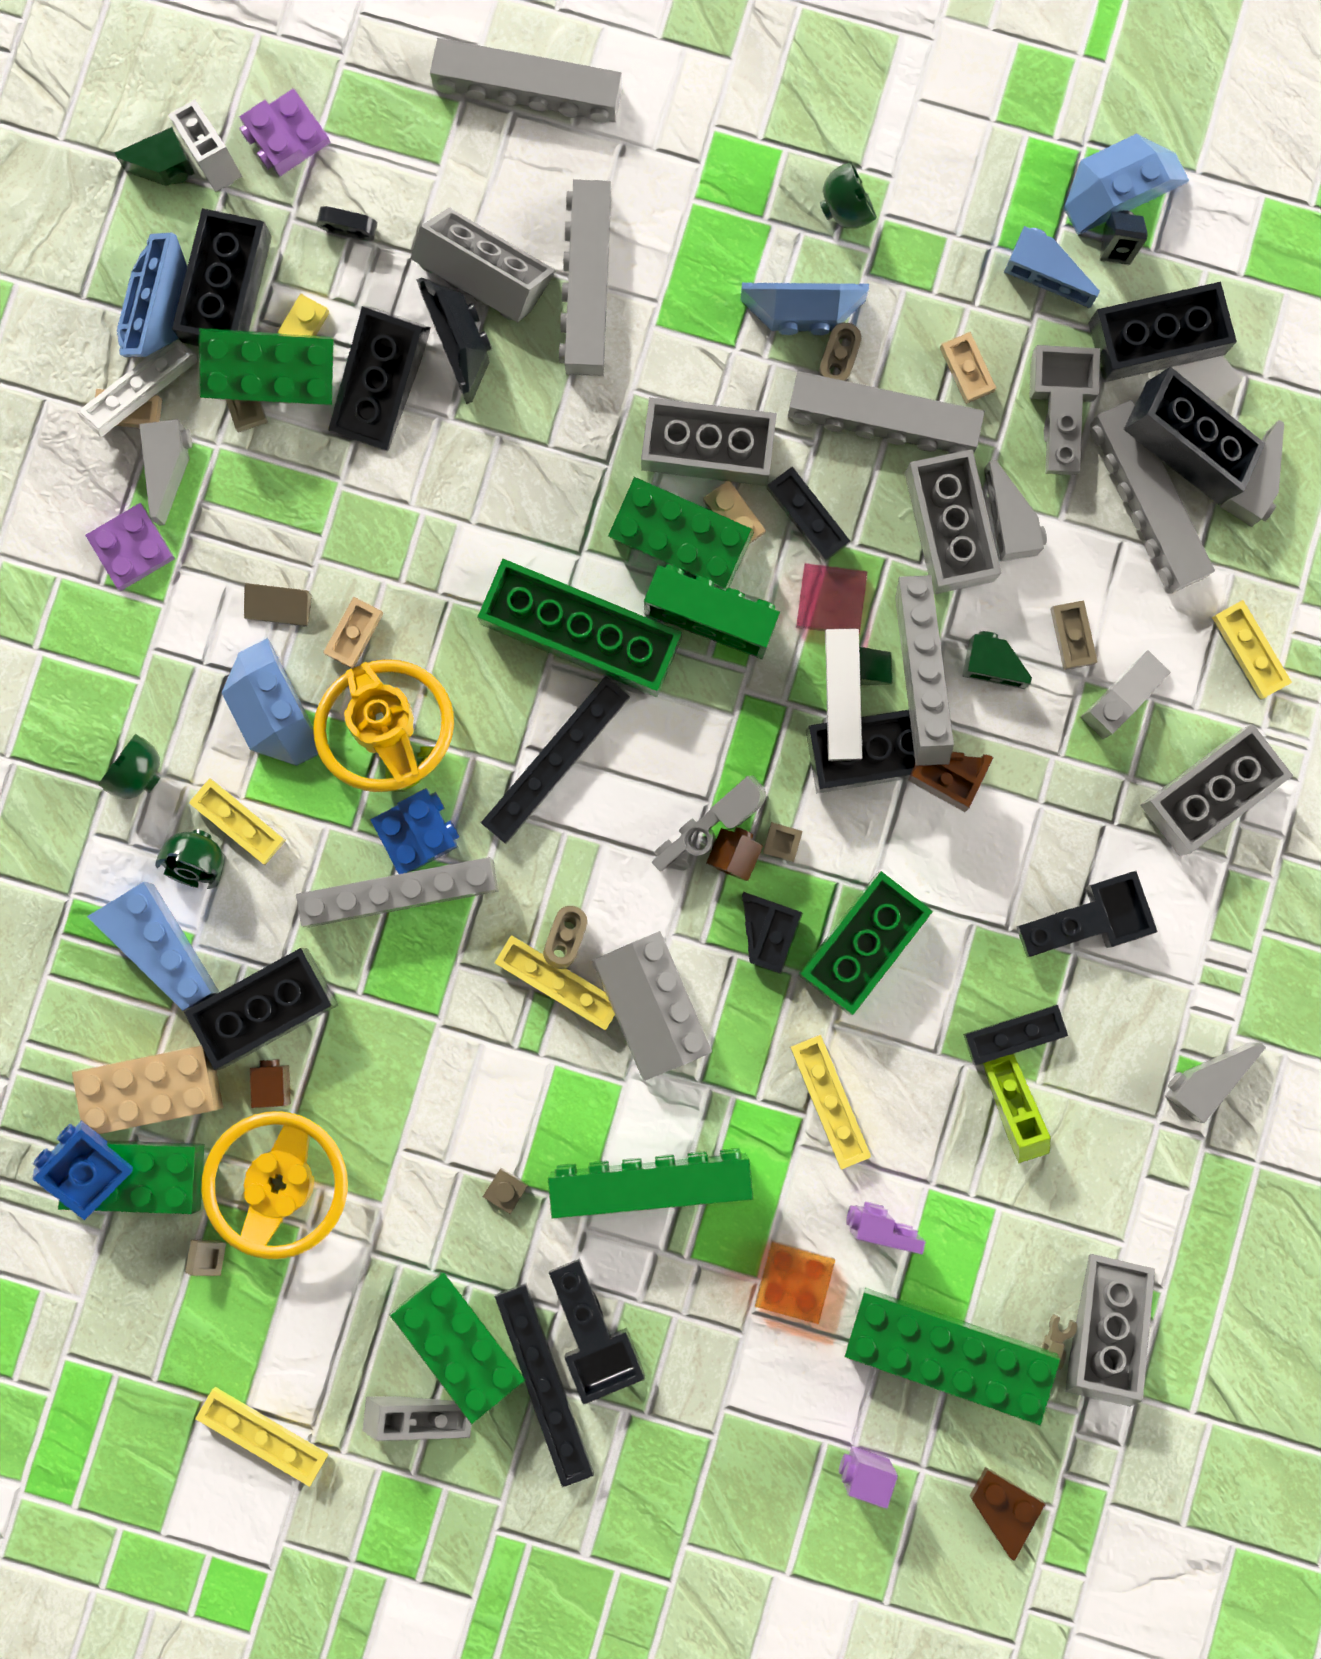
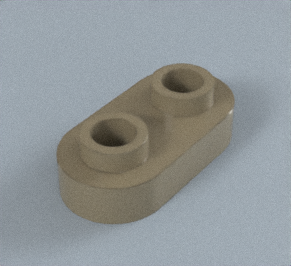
M840 323L833 328L820 364V376L843 381L849 379L862 340L861 332L855 325ZM845 338L849 340L850 345L842 346L839 340ZM836 367L840 370V374L832 375L829 369Z
M576 906L561 908L551 927L543 950V956L545 961L553 968L564 969L569 967L574 962L588 920L584 911ZM570 922L574 925L575 928L568 929L565 927L564 923ZM561 950L565 956L557 957L554 951Z

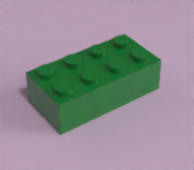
M199 328L200 398L332 405L334 339L325 336Z
M634 477L608 537L663 563L676 566L690 575L705 577L713 581L715 586L726 590L730 588L754 532L752 528Z
M667 564L665 568L657 566L644 599V615L763 660L780 611L774 610L775 605L758 599L757 602L744 598V593L733 588H727L726 591L714 587L715 583L705 577L697 576L696 579L685 576L682 569Z
M880 871L875 874L799 972L798 976L848 1015H854L933 911L884 872Z
M106 1140L107 1146L133 1166V1171L94 1211L193 1214L201 1210L205 1144ZM58 1200V1210H71Z
M440 1272L388 1314L471 1424L525 1381L524 1377L444 1272Z

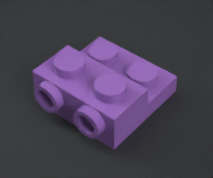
M294 88L272 103L268 104L266 100H263L239 116L243 124L239 128L242 135L250 145L254 142L260 149L257 155L267 170L273 167L279 177L331 143L328 135Z
M866 1201L864 1207L850 1205L846 1225H850V1232L856 1239L923 1255L926 1241L918 1235V1230L913 1229L911 1225L895 1222V1219L888 1214V1210L883 1205Z

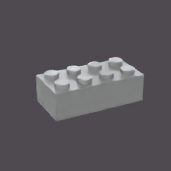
M649 397L641 456V471L721 481L730 480V482L767 486L777 413Z
M973 449L910 462L905 471V477L927 573L932 577L934 594L995 582L1001 574V568Z
M1251 724L1240 729L1140 806L1177 854L1183 856L1192 853L1290 779L1293 774L1255 725Z

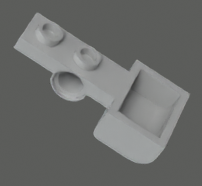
M1037 345L1033 351L1030 369V399L1048 400V413L1044 425V441L1047 442L1046 474L1078 475L1080 473L1082 403L1094 402L1099 395L1100 348Z
M754 775L745 777L697 822L692 818L678 830L681 836L672 843L668 839L654 851L658 857L652 861V864L661 872L685 851L695 856L711 851L716 841L712 827L721 821L727 828H734L746 821L765 802L766 792L763 785ZM701 831L706 835L707 845L704 849H697L693 846L691 838L694 832Z

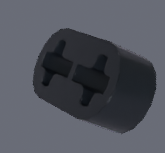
M329 206L320 207L316 225L326 232L363 241L374 240L378 224L376 220L367 215Z

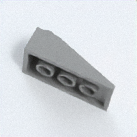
M1094 1254L1089 1255L1076 1320L1077 1331L1073 1336L1069 1356L1065 1392L1129 1407L1143 1401L1155 1268Z

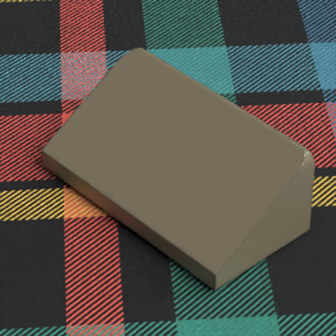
M245 583L244 619L308 627L312 595L307 590Z

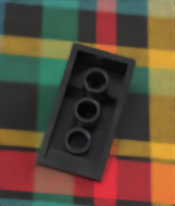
M361 307L328 431L389 451L421 364L431 327L374 307Z

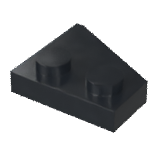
M743 892L742 901L744 903L745 927L748 937L749 962L782 974L803 913Z

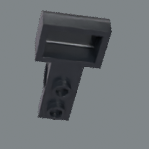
M1137 871L1128 872L1085 886L1090 903L1016 926L1026 957H1032L1099 934L1102 935L1105 947L1112 948L1157 933L1158 931Z
M580 1258L550 1270V1278L578 1346L577 1349L565 1353L564 1359L582 1404L585 1405L644 1380L645 1374L627 1328L613 1334L609 1333L601 1306L595 1292L592 1290Z

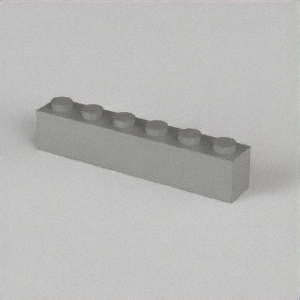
M437 38L430 70L433 88L445 94H454L456 92L467 94L476 100L488 98L498 100L500 103L508 106L520 104L529 106L536 111H557L567 117L584 116L599 123L607 121L616 122L623 88L622 72L442 38Z
M573 179V189L566 193V211H571V222L565 221V241H570V252H564L563 271L569 272L568 282L562 283V302H567V313H561L560 322L561 333H566V342L559 345V363H565L566 374L604 376L612 195L611 181Z
M797 371L787 417L793 418L794 422L801 425L817 423L824 425L830 431L841 432L845 429L854 431L857 436L862 438L877 436L886 438L887 442L895 445H903L906 442L917 445L923 451L932 452L938 449L952 454L973 449V453L975 452L985 411Z
M1130 400L1098 414L1090 424V434L1094 443L1100 445L1105 455L1104 464L1108 472L1113 473L1118 482L1117 489L1121 499L1128 503L1132 511L1131 519L1137 530H1141L1146 540L1145 548L1148 555L1152 559L1155 558L1160 568L1159 577L1165 587H1169L1171 593H1174L1207 578L1215 572V569L1161 459L1123 430L1135 406L1133 401Z
M931 575L899 577L895 601L916 766L949 764L954 741Z
M488 857L296 894L301 926L310 928L498 892L499 890L494 863Z

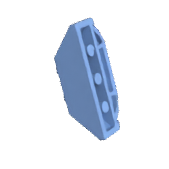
M1135 134L1080 161L1064 210L1077 235H1080L1105 223L1112 212L1130 211L1188 183L1189 178L1176 153L1139 134Z
M172 232L150 234L146 248L140 253L132 269L117 327V337L120 345L119 352L123 357H146L178 339L172 327L188 266L177 236Z
M742 283L741 301L771 331H779L783 335H794L798 331H811L813 335H826L836 325L844 323L866 301L869 284Z
M267 638L239 652L222 690V695L249 749L296 766L317 756L318 752L314 742L313 725L269 639Z

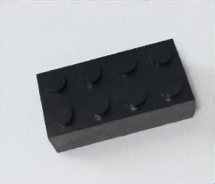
M202 208L172 330L182 343L199 346V328L249 332L272 239L264 221Z
M1221 281L1096 310L1088 323L1094 347L1100 348V370L1103 382L1223 356L1237 342Z
M1171 366L1146 382L1123 429L1218 505L1245 491L1266 444Z
M909 710L861 717L862 760L828 761L827 723L809 725L806 729V736L816 794L908 779L916 764Z
M299 948L184 1011V1014L213 1069L220 1070L339 1005L309 949Z

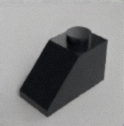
M1127 210L1112 212L1104 224L1100 260L1131 265L1147 240L1148 233L1144 217L1134 215L1133 212Z

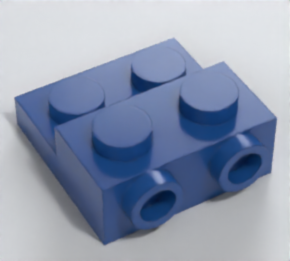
M427 788L398 802L397 806L370 819L398 874L412 872L458 848L455 839L459 838L456 828L451 820L445 822L440 811L445 809L436 792L430 794Z
M81 1120L76 1127L69 1124L62 1130L57 1137L60 1143L52 1151L46 1148L36 1157L33 1162L35 1168L33 1169L32 1179L85 1220L133 1171V1166L107 1146V1141Z

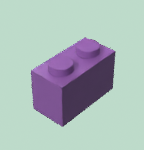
M851 1446L849 1455H843L839 1466V1474L842 1475V1482L848 1496L887 1509L898 1477L890 1459Z

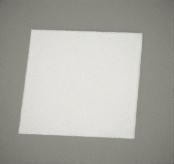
M1224 356L1172 367L1213 401H1216L1243 382Z

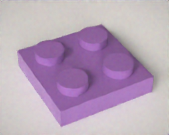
M141 503L85 535L116 588L120 591L175 559Z

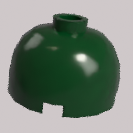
M851 161L837 167L828 175L823 185L825 200L820 202V206L827 220L833 218L841 227L857 229L876 220L877 216L870 197L863 188V182Z
M135 734L98 785L107 793L122 799L136 798L144 790L150 794L161 779V777L156 775L160 767V757L155 747L143 737Z
M195 829L193 832L175 834L165 841L158 854L155 866L158 869L162 865L165 868L163 874L178 883L198 888V882L209 883L207 889H213L218 886L222 875L224 855L218 844L211 839L212 836L209 833Z

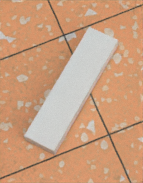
M178 339L152 353L77 411L79 418L102 437L198 362L196 354Z
M826 629L828 761L862 760L859 629Z

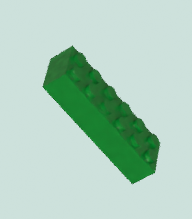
M502 558L477 616L482 626L654 697H658L682 640V632L504 558Z
M740 1148L720 1150V1156L708 1157L707 1151L687 1153L688 1159L675 1160L674 1154L655 1156V1162L642 1163V1158L637 1157L622 1159V1165L609 1166V1161L590 1162L588 1168L577 1169L576 1164L557 1165L555 1171H552L548 1177L551 1219L753 1200L749 1157L746 1153H741Z
M868 1288L864 1290L844 1356L845 1358L1040 1426L1060 1363L1058 1353Z

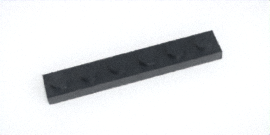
M605 676L481 821V824L507 844L627 703L630 696Z
M527 1283L495 1294V1300L522 1376L525 1379L529 1396L562 1488L594 1476L593 1468Z

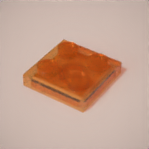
M771 1240L754 1306L819 1324L836 1259Z

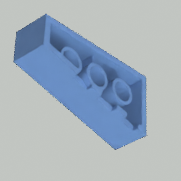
M142 882L87 916L183 1011L219 993L218 988L154 884Z

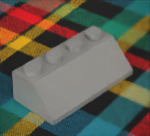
M451 208L446 209L420 226L410 257L423 270L435 273L445 279L450 286L462 289L472 295L477 302L491 306L506 319L519 322L532 311L556 271Z
M661 931L592 960L643 1081L712 1053Z

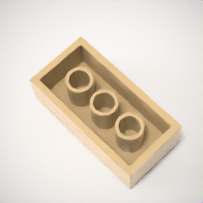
M202 1046L72 1072L80 1121L82 1120L98 1134L223 1108L217 1070L213 1069Z

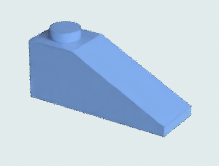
M1024 226L1004 272L1091 308L1098 297L1099 289L1054 238L1047 236L1041 229Z

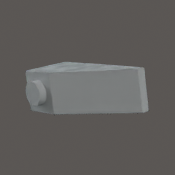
M196 100L168 114L215 192L230 186L235 180L242 177L229 151Z
M178 419L140 424L150 518L158 526L165 525L189 461L188 449L192 448L191 433L189 429H185Z
M1280 420L1272 425L1262 438V441L1266 444L1245 491L1220 505V508L1251 527L1261 519L1266 521L1276 508V505L1272 502L1279 493L1284 423Z
M997 460L989 461L984 472L1000 561L1038 556L1047 543L1045 527L1040 526L1039 517Z
M1147 650L1081 718L1102 739L1109 737L1143 704L1171 671Z
M1250 1042L1190 1068L1183 1074L1179 1072L1169 1082L1168 1088L1170 1090L1165 1096L1194 1121L1205 1123L1266 1047L1262 1043Z
M402 1396L366 1397L363 1431L376 1441L470 1438L471 1423L454 1401Z

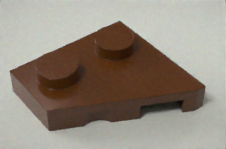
M952 752L949 764L919 766L915 764L908 781L959 810L966 812L970 808L994 757L990 755L970 757L965 756V753Z
M985 1467L970 1494V1498L1010 1559L1015 1561L1046 1504L1040 1498Z

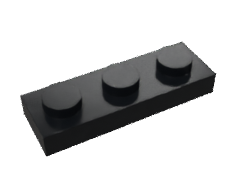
M793 467L767 485L766 489L824 563L850 544V539Z
M1053 1005L963 1035L972 1063L976 1066L1067 1037L1068 1033L1059 1006Z

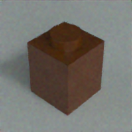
M736 827L733 832L721 828L706 864L727 875L748 881L763 845L753 841L754 834Z
M279 1059L260 1060V1067L250 1068L251 1108L279 1107L291 1104L289 1065L280 1066Z

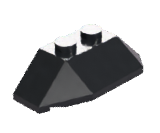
M423 277L416 279L466 404L471 403L489 365L487 351L492 349L486 332L479 333L475 324L480 321L477 310L473 303L467 304L462 293Z

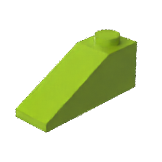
M1011 1054L983 1063L1004 1130L1018 1164L1049 1154L1051 1137L1015 1055Z

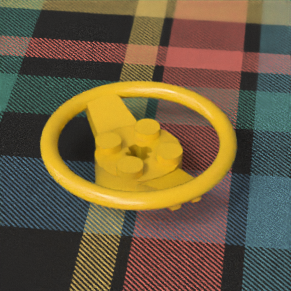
M393 659L364 662L353 669L347 670L346 673L332 683L323 695L314 718V742L323 764L340 781L364 791H395L420 781L441 762L452 740L454 712L445 688L425 669L409 662ZM394 672L411 676L423 683L437 700L441 713L440 735L434 749L420 765H417L409 740L414 732L412 708L406 696L398 687L395 686L394 688L391 685H384L376 673ZM348 686L352 699L347 706V711H344L346 725L359 745L365 747L368 752L377 753L393 778L371 779L356 775L344 768L330 750L326 734L328 715L338 696ZM382 712L384 717L376 721L375 715Z
M280 1111L263 1112L237 1122L217 1140L204 1166L201 1186L202 1199L212 1226L235 1249L247 1255L263 1259L294 1257L319 1244L337 1224L343 1212L348 1192L346 1165L334 1140L318 1124L294 1113ZM266 1125H283L272 1150L261 1154L255 1159L246 1172L244 1198L250 1206L241 1235H239L226 1222L217 1204L215 1178L219 1163L230 1145L246 1132ZM311 1136L324 1149L333 1168L335 1186L330 1209L320 1225L306 1237L286 1245L267 1246L285 1216L291 1215L305 1205L313 1192L315 1180L314 1176H312L311 1168L307 1164ZM278 1174L283 1176L282 1182L287 1184L285 1189L281 1188L279 1191L275 1189V1185L272 1183V1179L277 1178Z

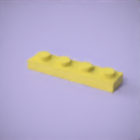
M512 935L494 962L605 1031L615 1016L606 992L566 968L556 969L551 967L545 961L542 953Z
M817 1035L791 1046L790 1049L839 1168L842 1170L871 1158L822 1036Z
M217 1387L212 1389L195 1418L197 1421L309 1487L329 1455L327 1452Z

